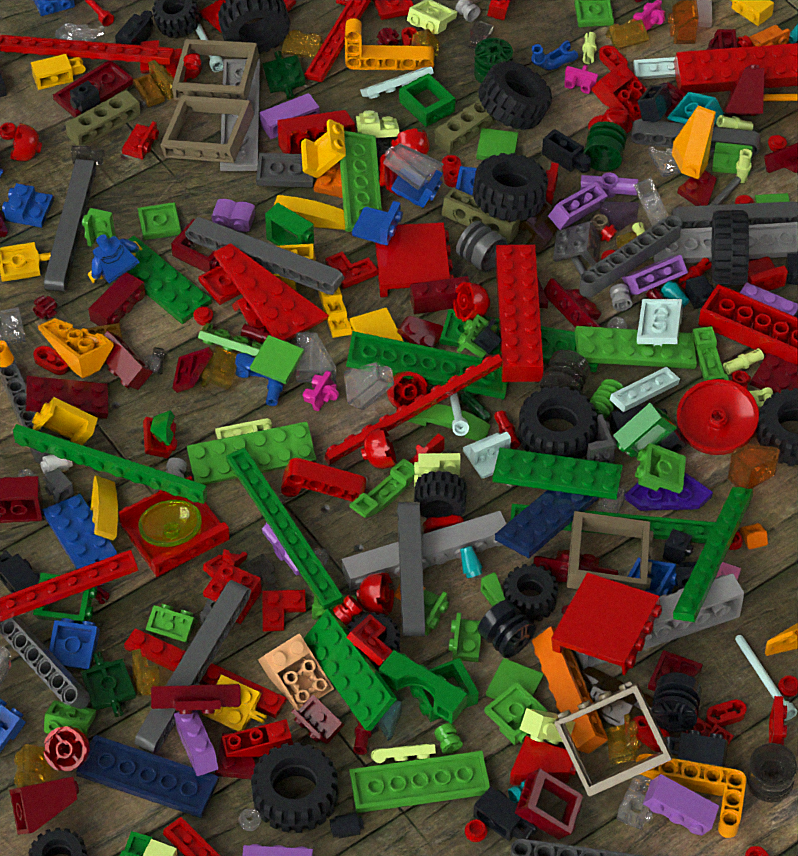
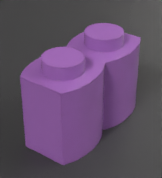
M218 199L212 214V222L232 228L238 232H248L255 217V205L248 202Z

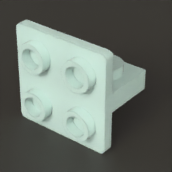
M508 432L502 434L495 433L463 447V452L482 479L493 475L499 448L510 449L511 437Z

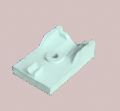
M642 299L637 344H654V346L660 345L661 347L662 344H678L679 328L683 314L682 299Z

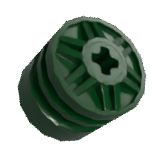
M487 38L476 45L474 76L479 83L483 82L493 65L506 61V63L513 61V49L507 41L499 38Z
M603 121L591 126L583 152L591 158L590 168L608 172L617 169L621 165L627 134L620 125Z

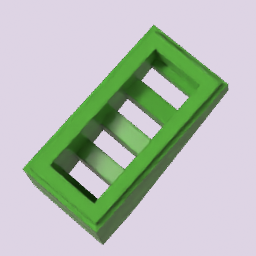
M493 572L483 577L480 591L490 605L493 607L500 601L505 600L496 573Z

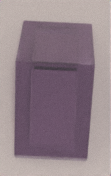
M600 202L599 214L605 215L609 220V225L613 224L615 229L620 232L637 219L639 203Z

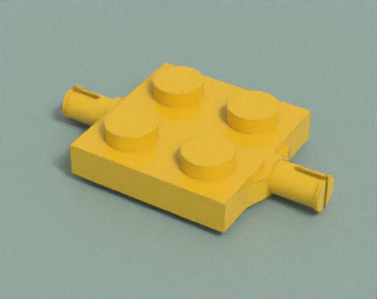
M35 242L0 247L1 281L41 276L40 262L48 261L51 253L39 254L36 250Z
M221 675L217 684L240 685V706L221 707V709H216L213 714L202 713V715L237 732L243 731L251 719L264 724V719H267V715L256 711L261 693Z

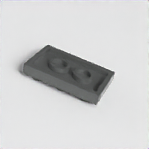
M259 153L256 185L313 187L314 177L303 172L302 154Z

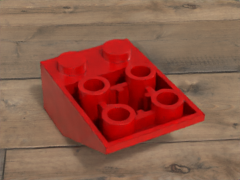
M624 62L606 74L591 88L592 92L604 105L609 108L618 107L627 110L630 121L634 122L642 117L638 100L647 89Z

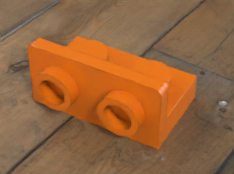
M774 25L749 38L753 46L787 44L790 30L787 28L782 31L777 25Z

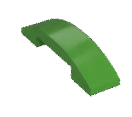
M713 327L693 329L696 354L704 381L712 379L729 380L728 375L724 373L716 348L717 340Z
M436 404L411 418L408 422L427 426L429 422L452 429V422L455 419L451 406ZM461 410L462 417L468 421L469 431L465 434V438L475 441L486 438L491 425L477 416Z
M403 458L390 469V475L367 495L362 493L349 507L364 518L371 517L382 511L414 480V465Z

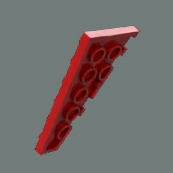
M230 243L214 252L216 260L272 337L287 342L328 319V314Z

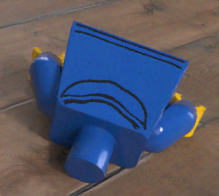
M105 234L100 235L96 239L99 246L93 250L92 270L88 273V276L92 283H95V280L99 278L103 279V277L109 284L140 263L135 257V253L138 250H142L141 246L136 241H130L125 238L119 240L116 236H112L108 239Z

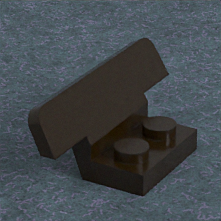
M546 200L539 213L531 218L527 217L526 220L520 221L519 230L527 229L532 235L526 245H535L536 255L543 250L558 229L548 217L554 207Z
M586 667L581 671L583 679L594 685L590 692L593 702L599 700L598 696L604 692L611 691V693L619 691V686L624 684L593 667ZM631 693L596 709L599 718L620 729H624L632 710L635 707L639 709L641 707L635 694ZM643 693L651 710L654 698Z

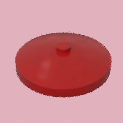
M712 379L696 384L683 395L677 408V426L681 436L692 448L705 454L725 455L738 451L751 441L758 428L759 410L754 397L746 388L730 380Z

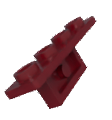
M798 143L765 155L766 172L772 173L786 168L794 173H798Z
M550 278L544 288V293L547 299L575 328L576 326L600 327L595 320H598L602 313L594 303L582 296L579 289L565 290L555 278Z
M558 550L556 559L535 556L533 564H536V567H540V565L545 567V571H551V576H555L556 581L567 582L570 550ZM580 554L578 570L618 575V570L598 567L600 558L592 554Z
M239 684L151 687L152 709L174 708L176 711L179 710V714H193V710H202L203 714H213L216 709H221V707L240 706Z

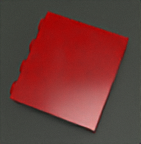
M444 222L397 225L395 234L391 237L388 245L375 242L380 297H388V289L410 288V284L453 278V274L449 273V271H452V260L448 259V256H450V245H446V242H449V233L444 228Z
M191 476L185 478V479H188V480L193 481V479H192ZM162 490L149 497H144L139 502L124 507L118 512L120 526L156 577L230 540L229 527L225 522L220 523L206 502L204 504L192 502L187 498L173 496Z
M587 572L551 637L552 651L561 654L565 647L621 666L622 675L626 676L629 668L632 669L635 665L638 651L641 652L644 647L645 637L647 634H651L655 618H659L661 615L660 596Z

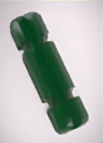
M466 391L461 394L460 400L477 417L485 422L491 420V413L488 410H484L485 407L476 398H472L473 395L470 392Z

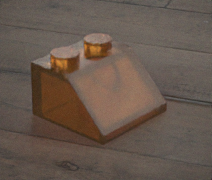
M680 0L672 6V13L668 14V24H672L669 32L670 37H673L674 44H695L699 19L697 0Z
M747 444L742 448L735 449L731 455L728 479L736 487L755 488L775 475L780 450L776 447Z

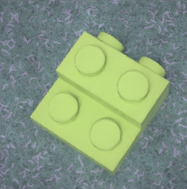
M423 0L410 7L407 21L416 27L424 28L431 34H439L446 30L447 23L456 19L458 12L433 0Z
M371 110L359 113V116H356L358 133L374 135L376 138L397 137L399 134L396 118L393 119V117L387 116L379 119L378 112L374 113Z
M460 453L418 454V462H414V487L418 477L431 471H447L460 477Z

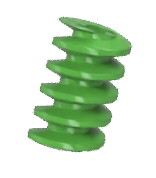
M605 379L589 399V403H592L595 407L597 420L598 415L602 414L606 421V418L610 416V412L616 407L609 399L612 393L624 388L618 381Z

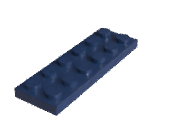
M547 490L495 533V541L530 558L573 521L574 511L584 512L600 497Z
M97 735L94 736L90 743V752L87 760L76 771L78 777L202 818L219 782V776L210 773L197 776L192 767Z

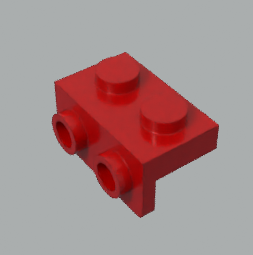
M145 417L143 420L145 454L168 459L177 448V439H175L176 423L173 420L170 429L174 436L170 445L167 446L163 441L159 442L150 431L153 418Z

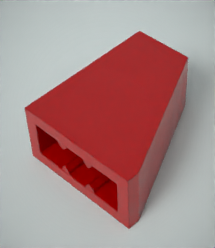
M526 736L511 770L510 784L521 785V782L526 780L528 774L538 769L545 771L562 783H568L571 775L575 776L577 771L567 750L545 742L532 740Z

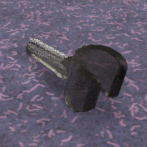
M154 347L152 358L158 359V374L161 375L163 373L165 353L163 348Z

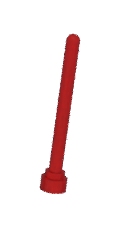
M85 0L98 14V20L103 26H109L113 23L114 16L110 11L103 10L94 0Z

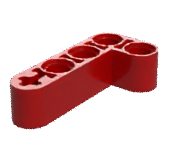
M293 458L288 462L283 472L280 491L285 496L294 497L299 494L301 488L353 502L362 493H365L367 480L364 476L301 458Z

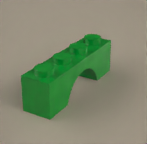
M393 650L379 668V674L383 680L396 691L408 686H417L427 690L434 699V714L451 724L467 706V693L464 689L447 682L441 675H435L424 665H418L403 653L400 654Z

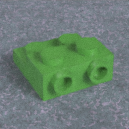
M648 443L644 449L639 451L637 461H640V466H638L635 477L639 478V485L655 491L662 487L678 494L683 490L686 456Z
M516 682L486 706L484 712L500 727V732L516 745L519 742L523 744L525 737L531 736L520 730L526 708L546 712L547 709Z

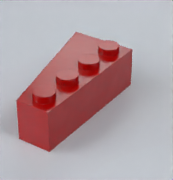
M346 110L277 120L278 145L285 154H302L301 141L305 138L313 142L327 132V121L329 119L344 125V131L355 132V123Z

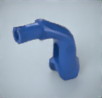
M568 40L547 55L543 53V48L539 44H535L531 48L532 63L545 70H553L565 63L578 59L577 51H568L571 49Z
M246 353L237 354L235 360L237 366L236 376L241 378L256 376L268 379L266 404L276 406L280 392L283 390V384L251 371L250 366L255 359L252 355Z

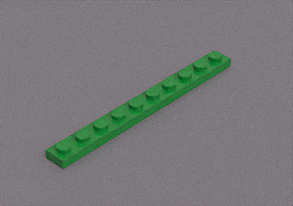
M18 424L13 429L15 443H18L20 446H27L41 453L46 452L55 455L57 458L73 461L78 465L89 466L97 471L110 473L115 477H122L134 483L150 486L155 490L159 489L168 492L173 496L187 498L192 502L204 504L207 499L206 485Z
M244 447L226 455L227 462L322 608L326 610L343 602L342 594L246 448Z
M732 487L673 611V619L689 622L696 621L753 497V489Z
M512 504L510 521L529 505ZM584 511L585 513L650 522V531H653V539L667 540L672 529H676L691 535V542L706 544L715 525V522ZM572 522L563 530L571 531ZM582 530V531H581V532H587V533L607 534V533H600V532H593V531H586V530Z

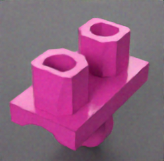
M662 0L647 3L644 5L642 13L636 12L633 15L634 23L640 25L641 31L646 32L655 23L661 25L665 21V11L661 8Z
M584 65L582 69L567 66L565 69V88L572 89L576 85L581 87L580 90L583 93L589 94L592 91L591 88L597 83L598 74L589 72L587 65Z
M325 371L323 376L315 374L311 382L312 387L315 389L307 388L303 392L304 401L311 403L313 410L319 411L324 402L336 400L339 396V392L336 390L338 386L332 381V373L330 371Z

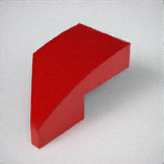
M438 433L425 447L417 444L415 448L416 455L409 459V462L413 465L414 462H418V454L441 453L444 450L445 437Z
M223 549L222 555H218L203 564V570L213 578L223 562L238 567L247 559L248 554L246 552L234 554L230 553L229 550Z

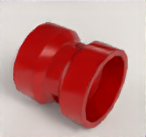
M347 595L341 605L333 608L335 615L345 625L352 621L353 616L359 615L363 611L360 604L351 595Z

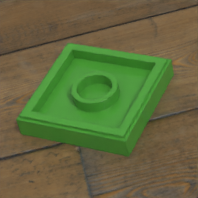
M574 0L578 27L614 26L610 0Z
M482 128L476 159L485 160L486 158L489 159L492 155L498 156L500 153H515L518 132Z
M175 202L138 208L143 240L176 236L181 233Z
M268 335L253 360L250 370L287 384L305 353L304 349Z
M503 658L486 691V696L496 699L518 682L534 697L544 674Z

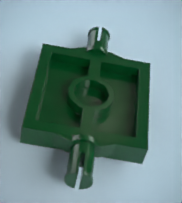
M276 51L274 53L276 60L262 63L270 94L279 91L285 92L287 99H290V95L292 99L294 98L292 90L306 85L298 55L283 58L282 52L278 51L277 54Z
M98 652V655L94 653L93 657L96 665L81 671V677L86 691L89 693L91 705L96 711L112 707L114 716L119 717L120 714L121 717L124 712L120 704L136 698V693L123 658L112 662H105L102 652Z

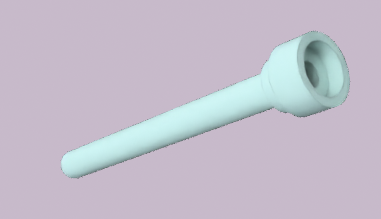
M197 24L198 27L195 30L200 40H208L201 24ZM209 55V65L212 71H222V57Z
M455 393L450 396L455 419L452 422V429L456 435L463 436L468 433L469 425L468 421L462 417L458 395Z
M737 635L735 638L737 644L772 697L782 696L744 637ZM783 698V705L787 706V718L784 721H788L795 717L798 711L793 703H789V701H785Z

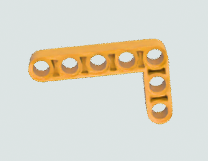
M354 18L346 21L345 64L349 69L415 71L423 67H434L435 52L433 48L429 46L362 45L361 21Z
M641 754L637 757L636 762L653 754ZM672 758V760L635 776L641 782L650 783L651 780L662 774L691 791L722 796L718 831L726 838H732L737 835L746 786V776L742 771ZM728 802H733L736 805H730ZM725 822H731L734 825H728Z

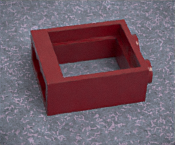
M193 219L171 243L172 256L206 273L220 264L214 257L215 250L207 257L189 248L194 242L186 237L185 232L195 220Z
M538 769L527 775L515 814L560 840L573 833L576 826V817L582 808L581 801L583 795L545 771ZM542 788L567 802L561 822L536 807Z

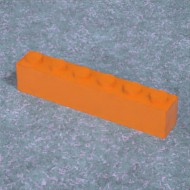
M550 626L532 640L535 648L534 653L540 660L541 670L548 680L549 690L555 697L557 709L560 712L567 709L572 712L579 709L577 705L587 700H590L591 703L593 701L572 650L564 647L561 654L552 651L551 637L556 628ZM596 710L572 720L575 722L571 737L578 751L589 754L608 741Z

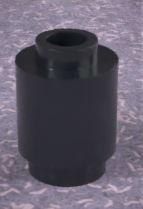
M356 812L335 816V819L329 820L333 838L338 837L341 839L360 835V830L364 829L362 816H357Z

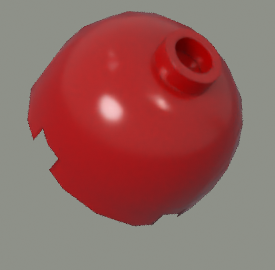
M19 123L13 141L14 150L11 149L10 159L24 162L31 160L36 153H40L42 142H39V134L33 127Z
M415 128L400 132L395 141L394 139L392 140L393 152L401 162L418 164L427 156L430 143L428 135L424 130H422L423 132H418V129Z
M471 282L459 284L455 293H458L457 299H453L456 317L462 319L463 322H466L468 319L473 320L477 314L484 317L490 306V299L486 290L481 285Z
M410 371L399 372L390 379L387 385L388 400L397 409L404 404L408 406L419 395H427V382L418 373ZM405 376H411V377H413V379L408 380V379H403V377H405Z
M385 427L371 431L364 440V448L361 449L363 459L369 460L370 464L378 469L394 467L397 462L393 444L388 438L386 439L389 433Z
M381 572L367 576L362 581L360 589H357V600L366 612L370 614L371 612H376V615H380V613L389 615L388 612H392L394 590H389L388 583H392V580L388 573Z
M72 726L58 727L51 731L44 741V757L47 763L55 770L73 771L82 766L89 756V740L79 728Z

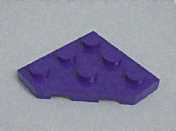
M684 473L683 490L679 494L662 487L655 491L637 483L625 494L624 499L640 511L700 509L712 498L713 492L687 473Z

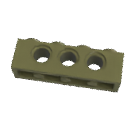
M125 90L66 122L67 137L80 149L140 116L139 101Z
M478 99L474 104L466 107L456 116L451 117L449 121L438 126L435 129L434 143L450 155L481 134L482 128L488 129L498 121L487 113V110L482 107Z
M452 188L444 197L442 216L467 227L475 221H481L486 226H489L492 231L505 237L508 244L517 236L520 219L516 221L505 219L503 221L497 217L493 218L489 216V213L485 214L477 206L472 195L456 188Z

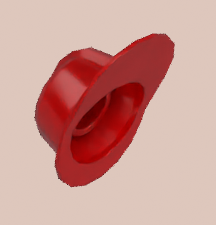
M618 107L607 109L604 115L596 116L588 123V129L593 124L603 121L620 125L626 133L632 129V122L628 119V111Z

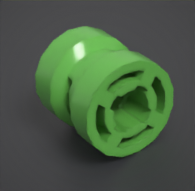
M451 723L439 726L434 732L436 739L441 743L440 748L443 754L455 753L463 746L461 738L456 735L457 729L455 725Z

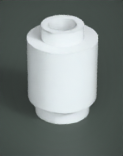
M52 454L44 456L43 461L40 462L44 474L57 468L64 472L73 467L72 461L57 458Z

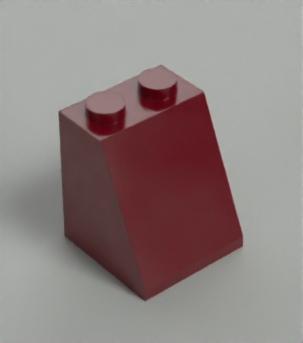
M748 65L740 72L722 109L723 115L759 116L763 114L764 68H759V65Z
M67 777L9 789L17 834L35 832L78 799L77 794H79L77 781H74L73 777Z

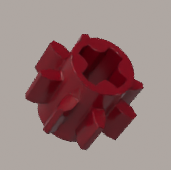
M391 27L383 28L377 35L379 39L377 43L378 45L397 46L399 34L396 30H392Z
M42 295L33 302L36 305L33 311L38 318H46L48 320L57 314L54 310L57 308V303L52 297H44Z

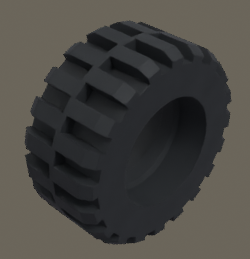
M225 0L226 3L223 2L218 12V21L224 41L257 43L259 54L279 46V42L284 41L290 30V19L283 0ZM263 18L258 22L245 24L252 19Z
M503 61L493 65L478 90L479 100L482 107L487 110V113L490 116L492 115L496 121L502 122L507 127L511 126L513 129L520 128L521 130L536 127L552 104L551 89L546 85V81L541 79L537 72L534 73L531 68H526L520 63L515 64L511 61L507 63Z
M516 153L492 155L489 159L483 160L476 169L473 199L485 214L489 213V216L493 218L497 217L503 221L505 219L510 221L526 220L527 217L531 218L539 213L545 204L548 186L547 174L539 163L536 164L535 160L528 159L524 155L518 156Z
M717 210L713 213L711 266L712 282L716 285H743L747 283L749 268L748 213L744 210Z
M552 386L549 389L544 387L541 388L540 392H533L531 397L525 399L524 404L520 408L518 437L523 448L529 452L580 459V455L582 457L585 456L588 451V444L593 443L596 436L597 413L595 412L594 405L589 403L590 400L585 395L581 396V392L577 390L572 391L570 387L566 386L564 388ZM557 418L570 422L574 427L567 431L558 432L545 428L541 423L548 419Z
M793 388L790 391L789 389L781 390V393L776 392L771 395V398L769 397L764 401L760 409L756 431L757 441L760 443L761 449L764 452L767 451V455L771 459L775 458L778 463H787L788 466L792 467L798 465V434L787 431L780 424L787 421H798V388Z
M294 742V745L288 746V743L281 744L279 749L276 747L270 749L269 755L264 754L260 758V763L255 765L253 769L254 774L251 778L254 807L265 823L270 821L272 828L278 829L280 827L282 832L288 833L290 830L302 833V829L306 828L310 831L315 829L317 823L322 825L326 822V816L330 817L334 812V807L338 801L337 770L333 766V761L330 757H325V752L321 749L316 751L314 746L310 744L301 746V743ZM291 776L305 777L316 785L312 793L300 799L282 797L274 790L281 780Z

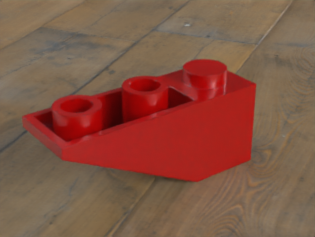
M287 719L221 736L227 757H262L264 754L269 755V750L274 747L277 749L281 748V744L288 743V746L293 745Z

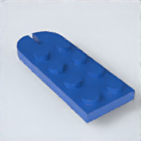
M81 494L42 509L45 519L76 570L117 555L109 539L94 534L95 523L92 522L93 513Z

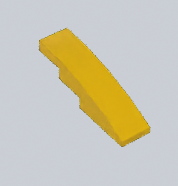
M277 195L274 205L278 202L312 222L315 228L345 230L344 210L313 200Z
M338 287L333 295L318 291L323 311L329 315L327 323L332 338L352 335L340 288Z
M95 475L90 508L93 511L92 522L95 523L94 534L114 540L117 537L118 500L115 482Z

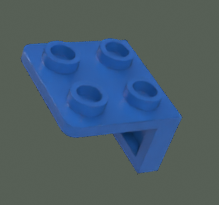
M402 169L391 190L397 195L408 199L413 204L424 208L428 200H433L443 181L440 178L443 173L436 169L428 183Z
M393 201L388 212L364 207L352 230V235L357 238L388 245L391 237L395 234L398 223L402 220L403 211H401V203Z

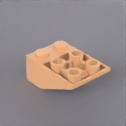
M300 633L258 659L269 679L296 710H299L312 695L320 699L334 690V687Z

